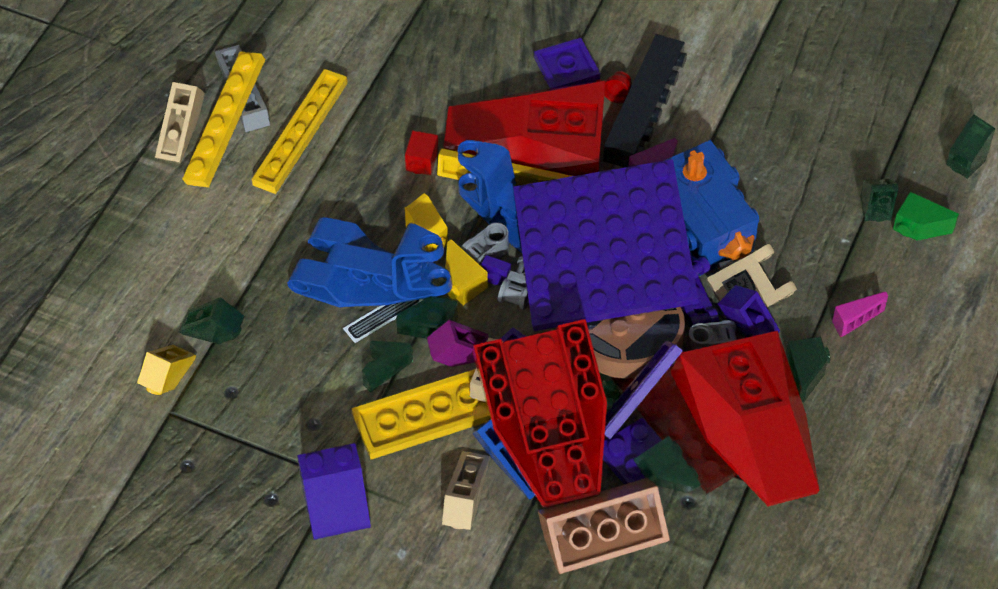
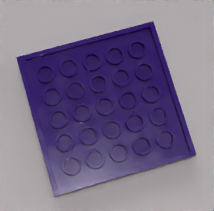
M673 159L513 187L533 331L557 328L558 325L586 319V322H593L699 304Z

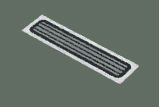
M419 299L379 306L343 329L356 343L423 303L424 300Z

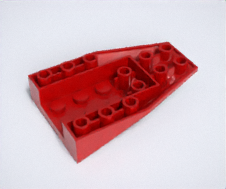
M605 81L537 90L449 106L443 149L458 152L459 144L466 140H474L505 147L510 153L513 164L570 176L599 172ZM473 150L463 152L465 154L477 155Z
M586 319L558 325L556 330L502 342V339L473 345L472 352L493 429L541 506L546 508L600 495L607 401Z
M778 331L682 352L676 359L670 373L705 441L767 506H772L818 494L820 489L807 416Z

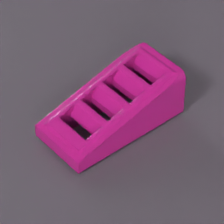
M887 292L877 293L837 305L832 323L839 336L842 337L882 313L885 310L888 299Z

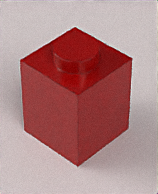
M412 131L405 153L406 171L415 174H432L438 155V135Z

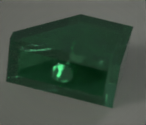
M975 114L971 116L952 145L946 165L954 172L968 179L986 162L995 127Z
M430 296L397 314V334L427 339L429 335L448 320L457 322L458 301L446 297Z
M220 297L188 310L178 332L185 336L221 344L238 337L242 330L241 324L245 316Z
M821 337L788 341L786 357L802 403L805 402L823 378L826 366L830 363L829 349L823 346Z

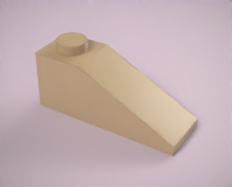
M172 82L155 158L177 163L182 162L199 120L205 95L198 87Z
M462 451L445 494L442 525L451 526L454 529L471 530L484 486L490 456Z

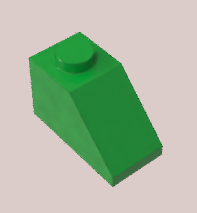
M910 192L896 214L893 230L916 241L952 234L956 228L959 213Z

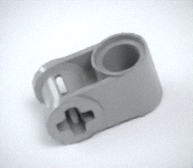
M492 223L476 236L467 240L461 248L482 267V262L486 255L500 259L508 253V229L502 223Z
M725 320L715 323L694 324L688 333L686 351L737 340L735 334L737 331L736 323Z

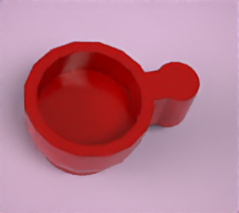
M619 71L607 78L605 81V97L613 103H624L632 86L631 77L627 73Z

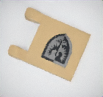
M770 244L763 246L754 253L706 278L718 301L737 285L757 291L767 308L791 296L797 288L792 281L776 290L772 286L759 264L769 259L774 253Z

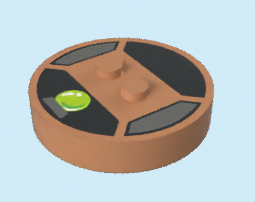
M681 307L587 322L599 372L611 377L636 378L667 340L676 344L680 349L684 345L685 321Z

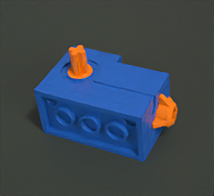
M709 140L666 159H673L690 255L697 259L705 257L710 263V270L708 271L710 272L731 261H739L753 252L757 238L759 216L754 208H750L746 203L743 193L737 189L740 179L739 173L734 166H730L726 161L722 150L716 148L712 141Z

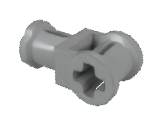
M521 256L517 261L518 267L516 271H510L507 279H504L499 290L498 302L503 303L507 301L519 305L520 309L525 310L529 303L523 256Z

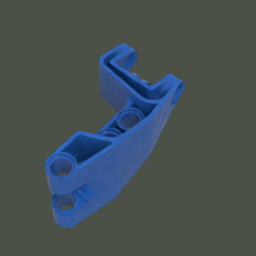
M474 140L463 141L458 146V161L471 173L464 174L458 181L460 196L489 225L492 223H502L508 229L509 243L522 253L513 189L516 185L509 151L497 144ZM467 150H473L477 153V155H475L474 157H465L463 155V152ZM467 183H474L477 187L474 190H466L463 186Z
M325 217L318 220L308 240V244L310 243L314 248L329 253L325 262L299 259L287 282L288 287L297 294L340 308L391 305L441 296L450 292L453 285L450 272L433 263L444 254L442 239L437 234L416 224L409 223L395 254L375 245L357 224ZM429 244L438 245L434 251L427 252L425 250V246ZM438 278L446 279L443 285L436 286L432 284Z

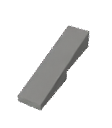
M239 45L215 51L225 81L228 79L239 52H242ZM254 85L240 116L245 132L270 126L267 108L256 85Z

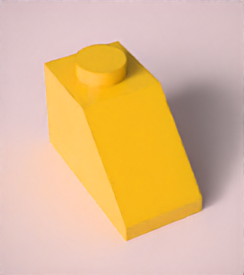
M423 193L405 208L406 228L409 223H413L437 234L442 239L445 249L448 242V227L428 195ZM429 244L425 246V250L427 252L434 251L438 245Z
M452 239L448 241L445 269L450 272L453 285L447 294L450 298L457 299L464 306L488 288V272Z
M173 344L146 353L137 383L145 386L148 392L155 395H162L165 392L174 390L195 361L196 355Z

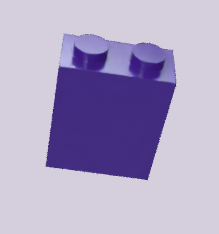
M355 443L297 455L302 490L314 540L371 528L362 469Z

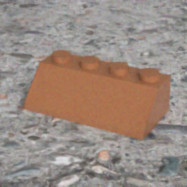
M648 478L601 491L600 495L538 510L544 539L559 574L670 541L658 486Z

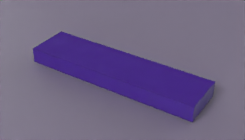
M668 340L665 341L606 413L605 436L609 439L613 437L683 352L676 344Z

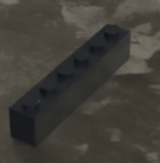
M659 34L655 35L604 144L603 161L621 167H628L629 157L645 150V142H650L653 135V124L660 121L662 115L661 106L668 103L671 93L669 89L677 83L679 67L683 68L687 59V53H684L685 42Z

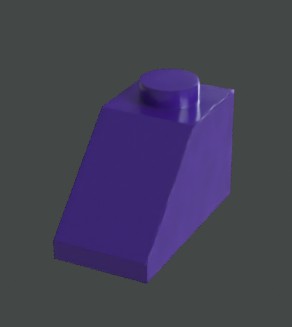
M735 285L718 303L727 320L735 322L737 330L746 338L773 331L780 332L757 291Z

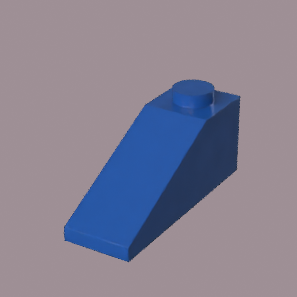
M491 419L488 420L472 434L529 500L532 499L535 494L495 433Z

